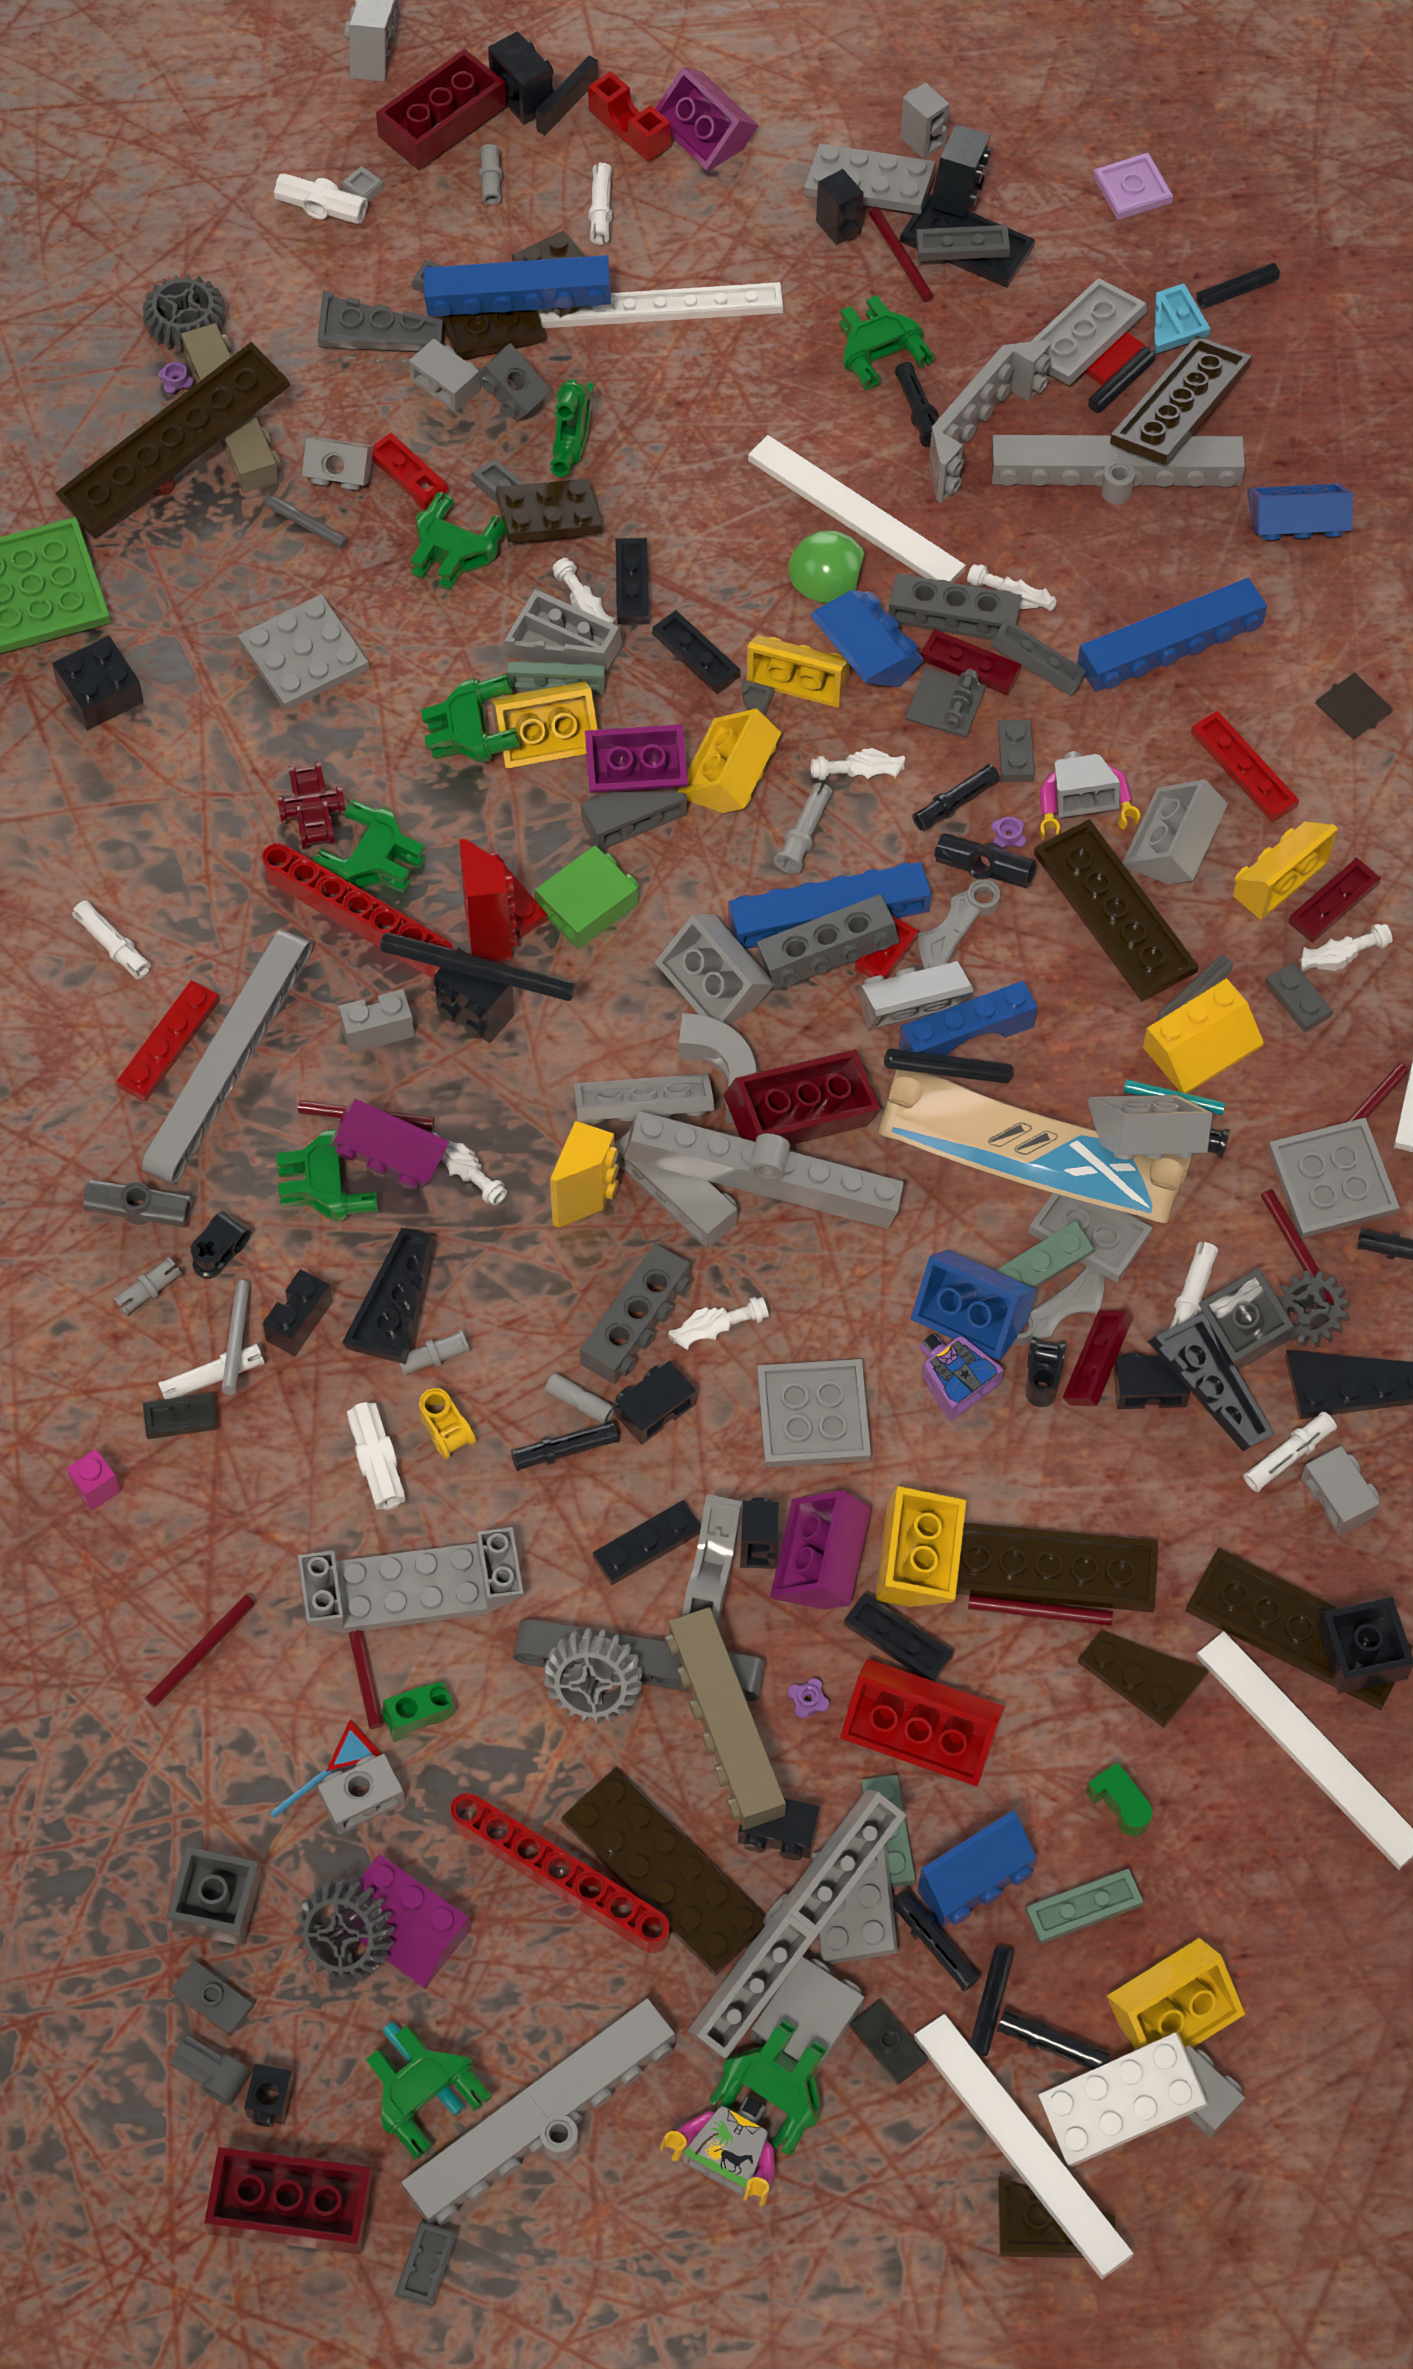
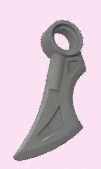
M980 879L973 882L968 890L951 898L950 912L942 924L932 930L918 933L919 953L924 969H928V964L938 960L947 959V962H949L957 944L979 915L987 916L993 914L1000 905V889L997 884L988 879ZM981 891H986L992 895L993 899L989 903L982 904L976 901L975 895Z
M1086 1266L1069 1285L1031 1310L1028 1322L1026 1323L1028 1330L1024 1333H1019L1012 1345L1023 1346L1028 1344L1031 1337H1036L1037 1339L1051 1338L1057 1325L1070 1315L1076 1313L1097 1314L1103 1298L1105 1276Z

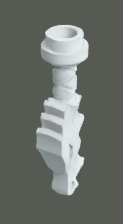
M568 558L558 560L552 568L557 581H565L572 591L570 593L572 606L613 624L616 618L604 612L601 598L593 596L590 587L583 586L578 581L579 579L575 575L577 567L574 562L569 561Z
M974 564L968 573L967 582L979 587L986 585L999 591L1007 590L1015 594H1021L1020 609L1038 608L1041 606L1051 611L1056 606L1055 596H1050L1046 588L1037 590L1028 586L1021 579L1016 582L1009 577L1003 579L993 576V574L988 573L987 566L980 564L978 566Z
M874 748L863 749L854 755L850 754L846 761H828L824 756H817V759H811V776L813 779L818 778L821 781L825 780L829 773H848L851 777L863 775L867 779L886 773L896 779L900 771L905 769L904 764L906 760L905 756L889 757L888 754Z
M1376 924L1371 927L1370 933L1355 939L1346 936L1340 941H1335L1330 938L1325 945L1318 949L1311 950L1304 947L1302 958L1299 959L1300 970L1305 972L1313 967L1331 971L1342 969L1359 955V951L1374 945L1380 949L1387 947L1393 941L1391 931L1386 924Z
M449 1141L447 1149L441 1158L448 1167L449 1175L458 1174L462 1181H472L483 1191L482 1199L486 1203H491L493 1206L499 1205L508 1193L505 1185L500 1180L491 1181L480 1171L481 1164L478 1163V1158L474 1157L475 1153L463 1143Z
M756 1297L749 1298L750 1303H747V1307L744 1306L729 1312L724 1308L719 1310L713 1308L710 1310L705 1307L696 1310L683 1323L681 1328L669 1330L668 1337L673 1341V1344L678 1343L688 1350L691 1343L696 1340H716L720 1332L730 1331L731 1324L734 1325L749 1319L760 1323L763 1322L764 1318L769 1317L763 1297L758 1299Z

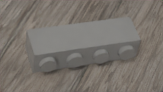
M630 1131L614 1143L615 1148H618V1156L615 1163L706 1249L737 1224V1205L727 1193L721 1194L713 1186V1182L624 1159Z

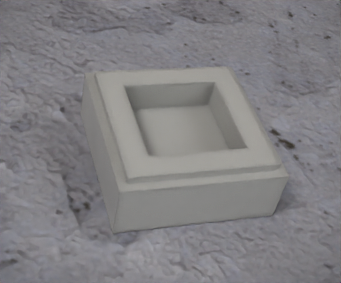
M363 166L359 167L341 183L342 191L367 198V201H370L384 189L383 181Z

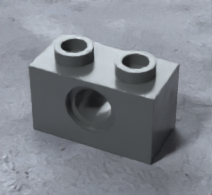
M511 343L497 353L475 374L479 378L481 386L488 393L494 395L501 403L502 410L508 416L513 417L516 422L528 414L552 391ZM507 379L514 382L516 390L508 385Z

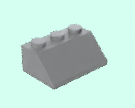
M1206 779L1157 788L1122 862L1123 865L1129 870L1166 884L1193 881L1204 855L1210 847L1214 833L1222 821V816L1228 803Z
M692 914L655 961V964L699 1015L717 1019L727 1025H730L756 1008L775 984L715 914Z
M947 959L928 964V969L916 971L915 967L896 972V977L884 979L882 975L868 978L864 980V985H861L857 994L869 1031L928 1016L968 1001L974 991L958 961L948 963Z
M1178 1095L1089 1097L1088 1105L1102 1147L1113 1152V1156L1116 1158L1130 1160L1134 1159V1155H1144L1148 1158L1161 1159L1164 1158V1154L1191 1158L1194 1153H1207L1212 1112Z

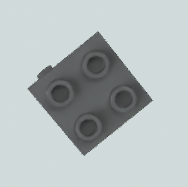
M925 667L905 720L966 738L986 685L979 683L977 672L971 669H967L966 672L958 677Z

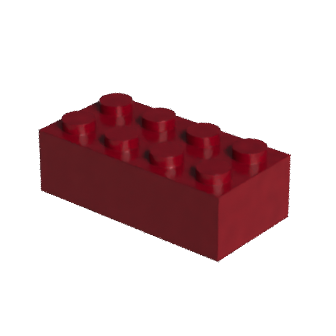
M464 48L376 112L378 137L419 170L506 107L505 81Z
M856 1049L736 1077L723 1095L740 1138L754 1142L757 1136L761 1134H775L785 1138L790 1145L866 1127L881 1110Z
M218 2147L204 2225L208 2234L361 2255L374 2180L371 2167Z

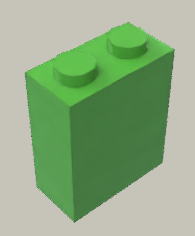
M596 845L534 889L535 901L545 911L547 919L577 949H580L638 906L639 886L636 880L630 874L625 875L617 867L614 858L607 852L603 853Z

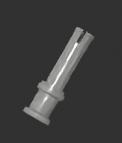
M815 783L794 829L786 833L783 849L774 858V864L780 870L789 874H797L801 871L803 867L802 859L805 853L811 850L813 845L811 836L832 795V790L827 785H824L821 793L819 790L822 783Z

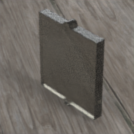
M1355 672L1339 684H1333L1331 690L1315 702L1353 740L1370 728L1375 729L1378 722L1393 712V708Z

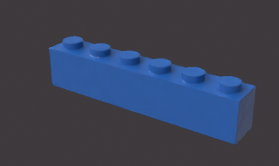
M608 255L425 267L424 298L428 316L443 317L458 314L611 304Z
M1248 577L1081 644L1077 664L1086 670L1084 675L1095 692L1104 688L1111 689L1131 677H1141L1151 669L1161 665L1168 666L1178 658L1188 654H1197L1206 647L1218 642H1227L1233 636L1245 631L1251 632L1256 630L1264 623L1267 605Z
M921 862L912 864L901 863L895 867L883 870L871 869L863 874L848 877L837 876L829 881L819 883L807 882L799 887L784 890L773 889L765 894L755 896H739L735 900L728 901V920L733 936L746 950L758 947L757 941L879 894L882 895L890 914L896 918L926 913L930 911L931 892Z

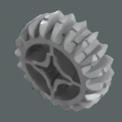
M590 1628L585 1630L583 1637L577 1631L571 1633L569 1639L563 1637L559 1640L557 1647L551 1649L549 1660L546 1661L544 1667L546 1673L544 1686L549 1687V1699H557V1710L565 1707L568 1708V1718L573 1717L575 1714L581 1715L582 1724L588 1720V1717H592L598 1725L602 1722L603 1716L610 1722L616 1718L617 1713L624 1716L629 1706H633L636 1703L637 1694L642 1687L640 1679L643 1672L642 1667L637 1666L639 1661L638 1654H629L631 1649L630 1643L620 1646L618 1644V1634L612 1637V1639L606 1638L604 1629L599 1632L598 1636H594ZM585 1658L583 1663L574 1664V1667L565 1668L572 1661ZM621 1685L615 1691L609 1694L602 1695L603 1690L612 1689L613 1686Z

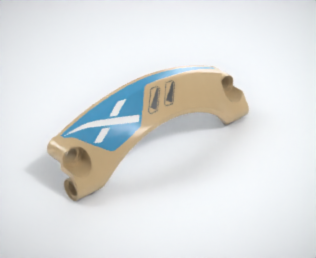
M897 1070L878 1128V1133L885 1137L900 1140L964 1165L1045 1191L1142 1216L1161 1223H1168L1180 1184L1183 1185L1191 1161V1158L1177 1157L1173 1154H1164V1158L1161 1159L1148 1158L1144 1155H1134V1159L1130 1160L1119 1159L1113 1156V1152L1101 1146L1096 1130L1020 1109L938 1076Z

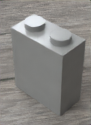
M802 1956L752 2027L751 2040L761 2047L764 2046L775 2027L781 2025L784 2020L797 2027V2030L786 2047L784 2054L798 2062L806 2048L811 2046L815 2040L828 2048L814 2073L816 2078L850 2028V2024L862 2010L864 1996L861 1995V1990L854 1983L846 1979L839 1981L830 1975V1970L822 1962L813 1958L809 1961Z

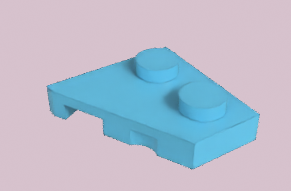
M1185 284L1156 293L1155 354L1190 343L1196 336L1202 338L1209 336L1211 328Z

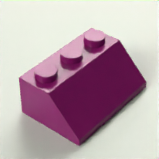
M684 66L655 108L671 122V136L709 171L742 151L759 126L702 71Z
M683 724L585 731L587 775L590 793L688 787Z
M354 1099L345 1108L329 1146L335 1148V1154L344 1159L354 1161L357 1158L367 1163V1169L380 1175H385L386 1172L399 1177L397 1182L416 1189L417 1186L423 1188L428 1184L447 1149L449 1141Z
M844 1490L792 1499L770 1597L775 1600L823 1610L850 1606L871 1507Z
M379 1854L357 1882L361 1881L362 1892H365L368 1888H374L372 1898L375 1901L380 1898L385 1899L384 1904L380 1908L383 1912H392L391 1918L386 1923L396 1927L394 1933L388 1936L395 1942L392 1948L386 1950L389 1954L386 1962L426 1989L470 1932L469 1917ZM363 1938L358 1942L367 1947L368 1938Z

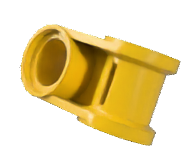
M432 1388L422 1394L419 1401L420 1418L430 1434L437 1451L444 1460L450 1457L451 1452L466 1444L472 1446L476 1443L469 1424L460 1415L451 1398L444 1390ZM432 1405H440L444 1410L440 1413L432 1414L427 1411V1408Z

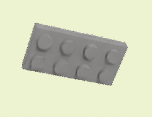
M819 144L804 186L805 196L817 198L818 181L844 169L864 192L863 205L921 214L936 171V161Z
M1098 278L1031 342L1041 340L1051 342L1050 357L1052 360L1047 374L1070 385L1147 312V306L1140 299Z
M708 1073L574 1083L577 1120L589 1124L601 1123L604 1119L618 1118L621 1121H633L637 1111L664 1118L678 1113L700 1116L705 1114L706 1111H714V1100Z

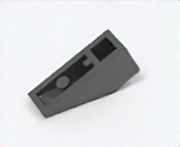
M610 792L602 796L591 797L581 804L582 823L594 845L601 851L687 815V797L684 793Z

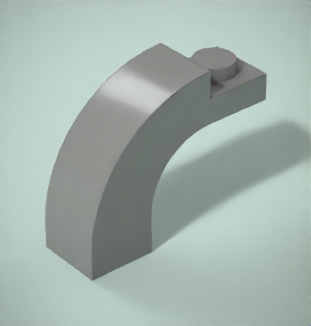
M682 1013L679 1059L704 1061L716 1066L725 1075L728 1087L736 1077L757 1073L752 1051L738 1032L717 1019L703 1015ZM726 1103L725 1123L734 1124V1121L732 1119V1116Z
M712 1495L706 1496L699 1541L691 1577L686 1589L682 1616L710 1607L715 1622L718 1625L735 1554L742 1501Z

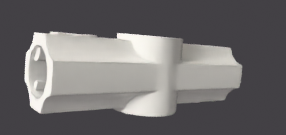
M284 173L280 174L276 181L275 199L303 207L304 211L315 219H325L329 215L355 224H362L366 216L367 198L340 191L328 179L318 178L315 182H311Z
M364 1402L357 1404L347 1411V1416L356 1442L355 1451L362 1475L367 1478L376 1510L396 1508L399 1504L405 1502V1496L396 1470L397 1461L390 1437L385 1435L376 1403Z

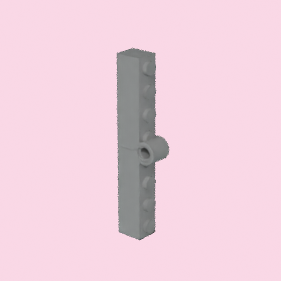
M993 435L992 484H1002L1005 486L1014 484L1036 486L1097 485L1102 486L1101 494L1103 498L1112 504L1127 502L1132 496L1133 487L1138 485H1158L1161 487L1170 485L1192 487L1241 486L1245 468L1243 437L1190 436L1167 465L1154 462L1151 459L1111 445V436Z
M637 1111L624 1159L886 1229H889L898 1212L904 1183L896 1179L789 1151L790 1143L779 1135L761 1134L757 1136L754 1142L642 1111Z
M866 1790L791 1892L788 1895H782L771 1906L763 1920L765 1927L689 2027L688 2033L716 2055L724 2059L729 2056L906 1817L903 1811L877 1791Z
M647 1998L401 2182L403 2192L427 2223L444 2225L458 2214L459 2210L457 2208L465 2201L470 2199L471 2202H474L487 2193L490 2189L488 2184L497 2177L501 2176L504 2179L513 2174L521 2166L519 2161L529 2153L537 2155L543 2151L546 2157L559 2162L570 2159L578 2149L579 2141L576 2125L582 2120L581 2114L592 2106L594 2109H598L607 2103L613 2096L611 2092L622 2083L628 2086L635 2082L643 2074L642 2068L650 2062L654 2061L657 2064L667 2058L673 2051L672 2046L675 2044V2033ZM556 2133H564L567 2139L562 2143H556L551 2140V2137Z

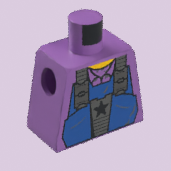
M932 1334L919 1347L929 1358L923 1364L922 1379L950 1422L1002 1383L1003 1368L964 1337H957L945 1346L935 1334Z

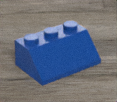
M1341 483L1247 488L1252 528L1255 533L1262 535V539H1280L1281 534L1293 533L1294 538L1312 537V532H1324V536L1335 537L1342 536L1343 531L1352 530L1353 492Z
M850 590L813 611L810 615L865 683L901 687L924 660L917 651L916 643L909 637L904 636L898 628L899 623L897 620L885 613L880 607L881 602L879 598L869 591Z
M946 1250L929 1256L911 1320L952 1339L960 1336L964 1337L984 1354L1001 1360L1028 1322L1037 1289L951 1250Z
M1011 1811L921 1868L917 1892L942 1928L951 1922L954 1925L963 1922L972 1914V1908L982 1902L985 1906L991 1904L1003 1894L1002 1889L1011 1883L1018 1886L1033 1875L1032 1870L1035 1866L1036 1856L1015 1811Z

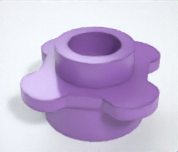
M171 362L159 371L158 377L160 380H163V388L166 393L173 394L175 391L182 390L183 388L189 389L193 386V379L188 376V367L185 364Z
M1004 817L1000 820H995L991 827L996 837L994 843L998 844L1002 849L1006 846L1023 847L1026 843V838L1022 835L1024 823L1014 817Z
M812 1678L807 1684L801 1686L792 1685L788 1689V1697L794 1701L795 1715L804 1719L814 1716L818 1712H825L828 1709L829 1700L823 1696L820 1680ZM811 1696L812 1700L806 1701L805 1697Z

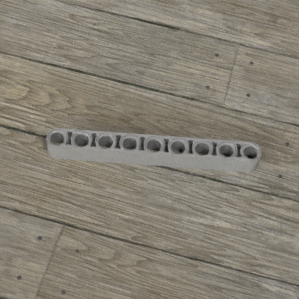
M282 929L278 930L149 1146L142 1161L143 1172L171 1184H176L181 1178L306 965L312 950L311 941Z

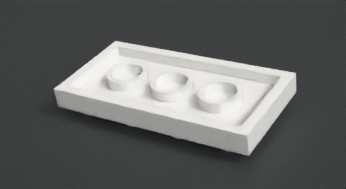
M1173 2033L1039 2094L1066 2164L1069 2167L1078 2165L1209 2106L1180 2036L1177 2033Z

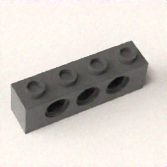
M896 573L888 614L894 617L899 625L928 630L936 629L946 633L993 640L1005 619L1017 626L1022 595L1007 590L997 591L981 588L977 585L968 586L951 583L947 580H933L921 578L913 574L904 575Z
M881 894L757 941L762 962L768 976L775 983L773 986L775 990L792 986L801 980L823 974L832 968L854 962L860 957L879 950H885L899 943L895 923Z
M654 1244L580 1348V1365L615 1385L622 1375L628 1376L636 1362L634 1357L641 1348L645 1350L652 1342L655 1335L653 1331L659 1322L664 1323L669 1318L673 1310L672 1303L678 1295L683 1296L689 1289L692 1278H690V1263ZM657 1285L663 1287L664 1290L652 1292L649 1288ZM635 1312H642L646 1316L641 1319H635L630 1315ZM615 1339H624L627 1341V1343L622 1346H616L611 1342Z

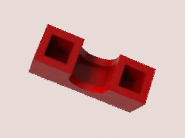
M609 71L588 86L589 111L645 160L649 162L671 147V122L651 105L639 112L632 102L630 87L613 72Z

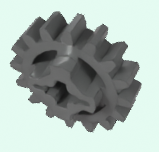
M1304 1271L1303 1280L1300 1281L1294 1275L1291 1276L1293 1285L1288 1287L1282 1284L1280 1288L1285 1295L1284 1297H1277L1290 1320V1312L1299 1316V1327L1293 1323L1299 1335L1290 1341H1294L1298 1337L1299 1343L1304 1347L1309 1340H1312L1316 1347H1320L1321 1338L1324 1337L1330 1343L1333 1342L1331 1333L1334 1330L1339 1333L1344 1332L1339 1324L1340 1321L1350 1320L1349 1315L1343 1311L1351 1307L1349 1300L1343 1298L1347 1292L1343 1286L1337 1287L1338 1282L1333 1276L1326 1281L1325 1275L1321 1271H1318L1315 1278H1312L1308 1271ZM1325 1291L1332 1295L1334 1306L1325 1302ZM1316 1303V1305H1317L1319 1308H1318L1317 1310H1316V1309H1312V1310L1310 1311V1314H1308L1305 1309H1307V1308H1309V1309L1313 1308V1307H1314V1304Z

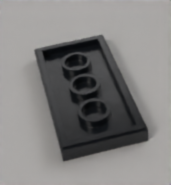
M928 194L922 213L913 214L900 234V242L917 249L916 229L996 226L1001 224L970 211H967L963 218L931 208L932 195ZM1008 228L1009 257L943 261L1008 288L1034 248L1035 239Z

